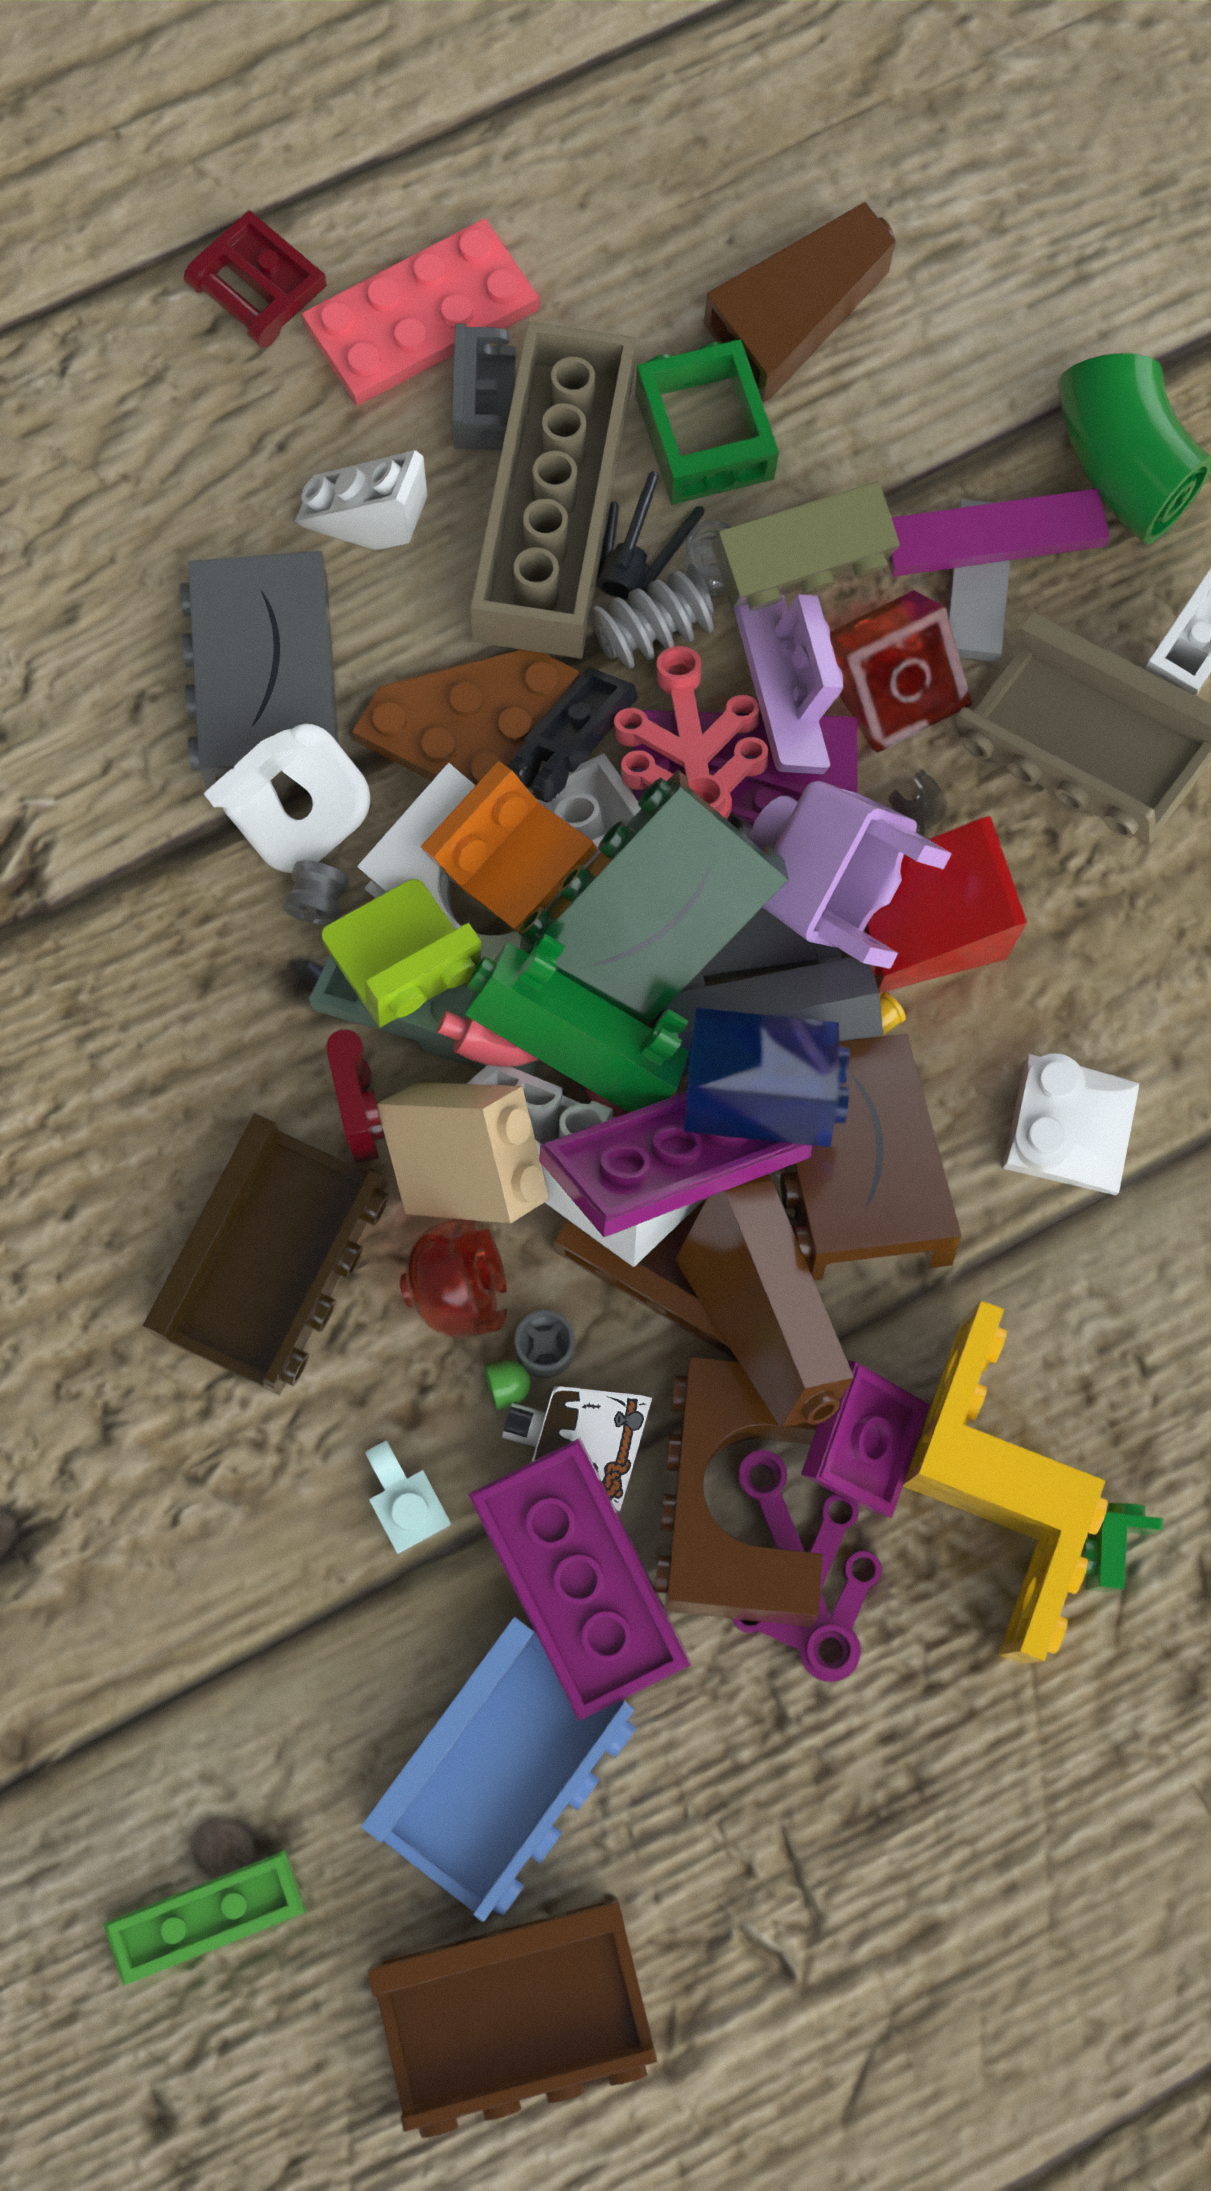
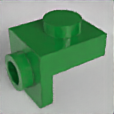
M1108 1503V1512L1105 1514L1099 1531L1096 1535L1088 1533V1538L1085 1540L1080 1555L1088 1559L1085 1573L1086 1590L1101 1592L1123 1590L1125 1585L1127 1533L1150 1535L1163 1530V1518L1145 1516V1506Z

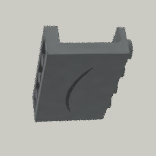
M322 551L188 561L189 582L180 583V601L183 616H191L192 633L182 635L186 668L194 667V685L185 686L188 718L196 719L197 737H188V755L191 771H200L206 788H210L218 781V776H223L230 769L234 768V765L262 740L304 723L314 724L325 729L339 744L328 579Z

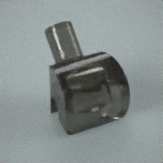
M921 769L912 777L919 787V795L916 799L906 800L895 789L888 798V801L894 811L915 820L917 824L916 833L924 837L925 829L937 825L944 817L947 810V799L934 778Z

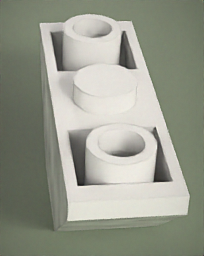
M416 450L314 475L302 491L301 500L303 503L295 522L303 528L373 550L408 544L427 499L423 456Z

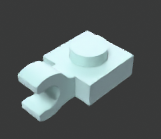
M387 1440L365 1451L385 1489L384 1492L374 1496L369 1501L397 1554L408 1550L452 1525L423 1470L407 1479Z

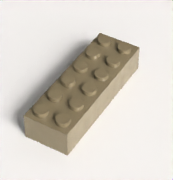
M528 321L470 607L472 642L582 659L634 379L636 337Z

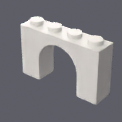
M450 763L442 769L357 867L371 879L364 889L374 898H378L408 880L417 879L422 881L456 930L461 926L458 924L450 904L451 880L420 847L475 787L470 780ZM560 893L550 902V904L545 908V910H547L560 897ZM516 931L492 936L477 934L481 940V959L486 956L493 961L507 941L520 948L522 937Z

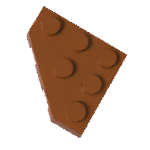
M520 649L383 685L378 688L352 730L353 741L430 781H433L442 769L450 763L476 786L498 761L507 766L510 760L514 759V755L525 744L524 739L580 677V671L545 653Z

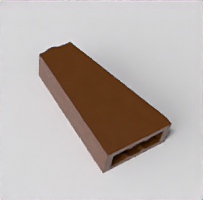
M864 202L707 293L704 325L717 342L728 343L741 339L763 403L771 399L888 274L896 243L891 226L884 218L877 217L868 204Z
M767 1174L708 1197L675 1259L676 1264L779 1426L782 1428L804 1422L815 1425L826 1421L838 1411L840 1407L839 1401L854 1379V1376L772 1179Z

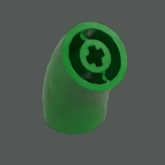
M1112 353L1092 357L1074 364L1062 373L1058 381L1062 415L1070 442L1087 478L1094 489H1098L1104 504L1122 525L1145 545L1151 544L1163 536L1177 522L1198 495L1211 473V455L1195 442L1175 415L1166 393L1161 365L1149 356L1135 353Z

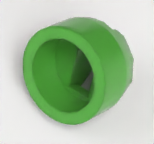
M508 1359L484 1364L489 1392L496 1411L510 1408L512 1403L519 1404L526 1397L530 1389V1376L524 1366Z

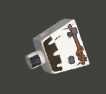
M554 1386L546 1412L512 1403L502 1438L536 1447L532 1461L581 1438L619 1514L652 1398L643 1395Z

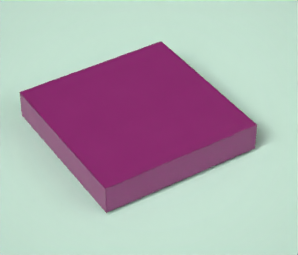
M847 1360L854 1379L840 1399L838 1411L826 1421L818 1424L801 1475L877 1515L892 1518L930 1404L863 1365Z

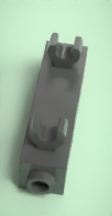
M816 944L814 945L818 964L707 987H705L701 970L682 989V992L663 1009V1013L670 1009L688 1020L687 1026L678 1036L682 1040L680 1046L689 1051L682 1076L769 1059L770 1049L883 1036L880 995L871 965L862 963L854 957L842 959L839 948Z

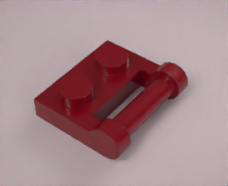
M250 210L194 258L187 266L183 275L185 283L197 293L205 292L248 329V337L261 348L271 345L280 334L281 328L327 287L325 273ZM227 266L270 304L260 312L220 278L217 273Z
M340 1029L328 1038L326 1051L345 1137L357 1164L379 1158L375 1141L385 1139V1134L374 1090H367L372 1082V1072L368 1063L362 1059L364 1054L362 1041L354 1031Z

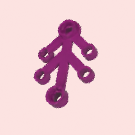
M758 1450L750 1453L741 1462L737 1472V1482L741 1491L748 1498L758 1501L776 1549L804 1552L781 1493L787 1481V1469L783 1460L777 1454L767 1450ZM757 1466L767 1468L772 1475L770 1486L766 1488L754 1486L750 1480V1471ZM838 1494L831 1495L822 1504L820 1510L822 1524L810 1550L811 1553L823 1554L820 1591L845 1531L856 1523L859 1515L858 1505ZM840 1501L849 1507L850 1518L846 1523L838 1524L832 1521L829 1516V1506L831 1503ZM858 1551L850 1555L843 1566V1575L847 1582L831 1616L820 1592L819 1615L812 1627L761 1621L754 1626H747L740 1619L731 1618V1621L741 1632L754 1633L758 1631L799 1650L800 1660L804 1669L814 1678L824 1682L843 1680L853 1673L860 1661L861 1646L858 1637L853 1631V1626L869 1587L875 1585L881 1577V1563L873 1553L868 1551ZM856 1559H866L871 1563L873 1575L869 1581L861 1582L853 1576L852 1564ZM823 1639H833L840 1647V1655L833 1663L823 1661L818 1654V1646Z

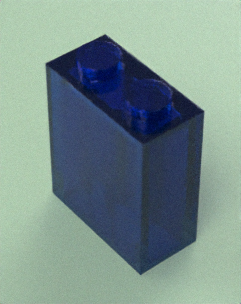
M696 1008L690 1053L684 1132L830 1147L834 1123H846L849 1103V1087L838 1086L839 1083L846 1084L850 1056L849 1048L839 1047V1022Z

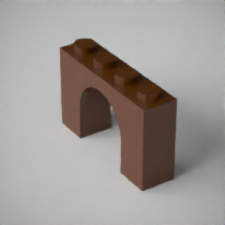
M690 1357L686 1376L675 1375L671 1411L682 1412L681 1434H669L666 1470L677 1471L675 1495L665 1493L663 1495L660 1531L671 1532L669 1556L658 1554L655 1592L666 1593L665 1609L668 1612L812 1627L819 1615L823 1554L757 1547L733 1538L717 1524L711 1515L705 1500L703 1483L704 1473L709 1464L726 1448L742 1441L756 1439L811 1445L818 1424L811 1425L808 1422L781 1428L739 1362Z

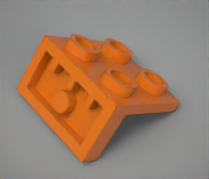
M500 761L489 770L420 846L454 884L517 933H519L526 919L537 908L543 907L545 909L559 894V886L565 877L577 865L581 864L584 866L597 852V846L591 839L539 803L516 774Z

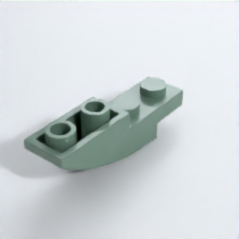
M329 956L309 998L314 1011L418 1041L422 1051L479 1069H484L487 1066L454 1053L455 1040L437 1033L439 1021L446 1010L463 1018L466 1017L464 1014L474 991L464 985L447 989L423 1003L420 1008L410 1015L397 1018L379 1028L332 956ZM538 1061L514 1066L513 1068L532 1075Z

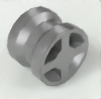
M297 861L291 874L295 882L292 892L285 895L282 905L283 910L297 919L317 925L327 926L338 920L341 913L337 905L339 895L347 891L350 881L349 877L337 868L323 863Z

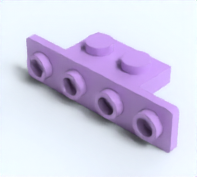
M798 594L789 608H787L784 595H781L782 600L780 602L755 611H750L748 604L735 607L734 612L776 769L780 772L824 774L830 767V761L819 720L844 687L842 671L837 666L830 641V628L824 620L818 596Z

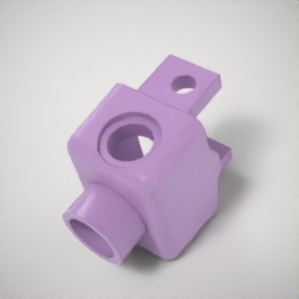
M821 781L808 784L799 801L789 796H779L772 800L755 820L749 837L761 850L768 845L784 859L789 878L762 908L809 942L839 948L862 963L889 969L898 953L863 931L873 914L881 907L890 904L902 881L900 869L904 854L917 862L944 869L952 853L916 833L917 824L915 820L861 794L839 789L834 785Z

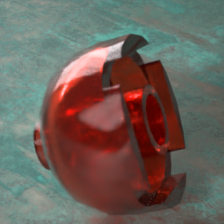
M451 1219L429 1227L417 1238L407 1258L406 1272L402 1273L400 1277L401 1294L406 1305L409 1308L414 1307L420 1319L434 1331L453 1338L472 1337L501 1330L507 1316V1309L496 1311L497 1300L495 1291L499 1293L507 1292L502 1259L490 1230L477 1231L474 1226L477 1222L476 1220Z

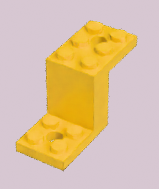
M981 1300L960 1322L903 1487L1037 1540L998 1655L1019 1664L1045 1661L1047 1652L1054 1655L1057 1653L1065 1636L1068 1619L1060 1616L1067 1593L1076 1594L1083 1582L1088 1559L1080 1555L1087 1534L1096 1535L1104 1520L1108 1500L1100 1496L1106 1480L966 1426L969 1420H976L985 1399L987 1387L978 1383L981 1374L986 1371L989 1363H996L1007 1336V1330L999 1327L1004 1309Z

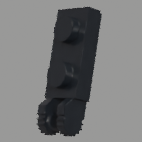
M588 667L524 739L525 744L514 755V759L510 760L507 767L516 774L525 786L528 787L529 782L533 783L531 788L533 790L532 795L536 799L546 803L552 802V799L556 798V795L560 794L566 787L569 773H574L613 728L616 714L623 709L630 708L638 699L635 684ZM543 760L546 763L542 766V770L539 771L541 762Z

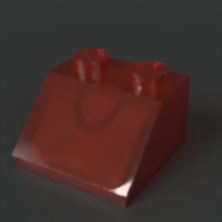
M913 590L830 631V641L837 666L840 667L843 675L844 688L839 696L851 716L858 717V727L871 749L876 753L958 713L962 707L968 708L973 705L946 608L923 594Z

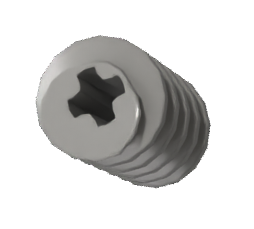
M693 564L688 566L687 576L680 571L669 574L667 585L658 579L649 583L647 594L639 588L629 592L628 604L619 597L610 600L608 613L599 606L590 609L592 626L602 650L610 660L618 657L627 669L635 667L633 650L637 648L647 660H651L654 658L653 641L658 640L665 649L674 647L673 632L678 631L687 643L693 641L692 624L695 622L707 634L714 631L712 618L714 610L710 594L704 579Z

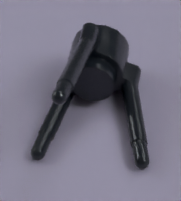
M651 471L648 474L624 543L617 544L615 550L614 544L619 504L617 502H611L597 575V586L606 594L614 598L619 597L624 601H627L629 592L637 588L647 594L649 583L657 579L658 575L695 528V525L705 512L702 506H697L689 517L685 519L651 566L648 567L646 563L648 555L641 548L637 547L636 544L659 479V474L656 471Z

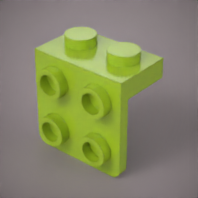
M417 879L408 880L332 922L322 931V942L379 1028L397 1018L410 1015L420 1008L423 1003L447 989H453L464 984L470 979L481 961V940L469 922L455 930L422 881Z

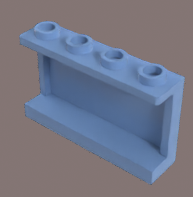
M514 1617L361 1825V1828L380 1843L384 1841L472 1910L474 1912L473 1915L481 1922L485 1921L491 1911H494L502 1918L525 1886L515 1878L530 1857L540 1864L562 1834V1831L553 1825L567 1804L578 1811L600 1779L591 1773V1770L605 1751L616 1758L637 1727L628 1720L635 1708L626 1701L621 1700L578 1721L537 1635Z

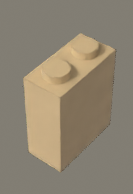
M416 1082L377 1103L405 1214L511 1224L549 1200L522 1086Z

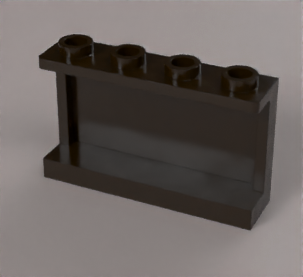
M254 1113L142 1326L153 1336L280 1396L286 1383L294 1386L301 1377L309 1358V1353L303 1351L313 1329L322 1332L327 1325L336 1305V1299L330 1297L340 1276L348 1279L355 1270L363 1251V1246L357 1244L366 1224L369 1223L375 1226L387 1206L390 1194L384 1191L386 1183L383 1173L372 1168L369 1172H366L279 1131L276 1122Z

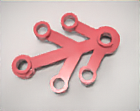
M674 646L667 648L657 658V682L665 693L672 698L678 736L648 720L647 715L642 710L626 708L619 711L614 718L615 738L624 746L632 747L644 744L683 766L685 775L688 778L689 787L727 819L732 809L730 792L746 776H757L767 769L768 746L759 738H744L735 745L734 756L714 775L709 774L708 763L737 733H749L757 728L759 724V703L755 698L748 695L732 697L726 704V711L702 734L694 690L701 682V658L695 650L689 647ZM745 712L749 715L739 716L736 713ZM628 725L638 726L635 729L624 728ZM645 751L629 752L621 761L622 781L631 789L641 790L648 788L659 778H663L667 782L673 775V773L656 765L653 756ZM756 755L758 758L747 759L744 756ZM634 768H643V769H646V770L643 771V772H633V771H631V770L634 769Z

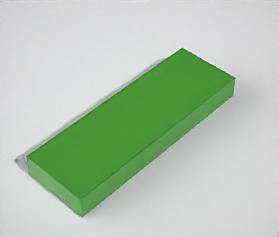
M284 1850L107 1921L103 1925L122 1985L125 1986L305 1913L307 1909L288 1853Z

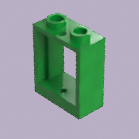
M741 339L728 343L711 342L703 345L698 350L675 356L662 354L651 358L646 363L637 365L635 395L671 505L775 479L779 450ZM732 378L751 439L681 456L661 395Z

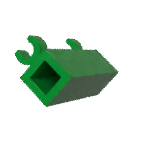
M547 934L541 937L530 955L507 941L493 961L486 956L481 959L466 985L467 988L474 991V994L464 1015L628 1113L666 1100L676 1092L689 1055V1051L680 1046L682 1040L678 1036L687 1026L688 1020L667 1009L653 1029L557 972L558 964L555 962L566 946Z

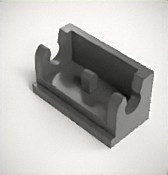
M455 324L452 406L454 449L502 450L515 388L516 347L501 345L509 343L510 332L505 329L466 327V324ZM489 343H497V344H500V345H495V346H494V345H489Z

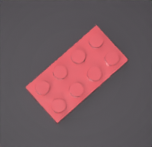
M484 218L301 314L304 327L357 407L453 356L455 324H466V327L504 329L539 311L540 298L493 228Z

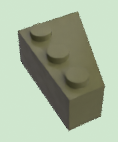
M878 480L719 531L711 545L732 608L748 604L750 611H755L780 602L782 600L781 595L799 590H802L803 594H808L829 587L840 579L852 576L861 577L877 572L888 566L886 560L897 550L900 543Z

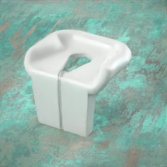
M306 723L281 731L262 740L235 764L234 768L230 769L204 793L214 808L222 807L226 815L268 865L286 873H292L294 864L297 861L319 862L361 825L367 816L370 806L369 787L360 770L330 733L317 725ZM280 771H283L310 793L313 806L309 815L304 819L297 820L291 818L285 812L271 783V779Z

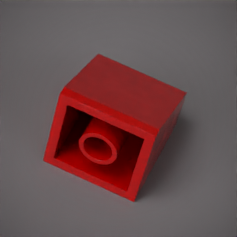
M991 816L977 819L928 839L952 853L944 869L917 862L904 854L900 869L902 881L890 904L881 907L875 912L863 931L898 953L890 969L871 965L879 993L1007 959L1027 925V920Z

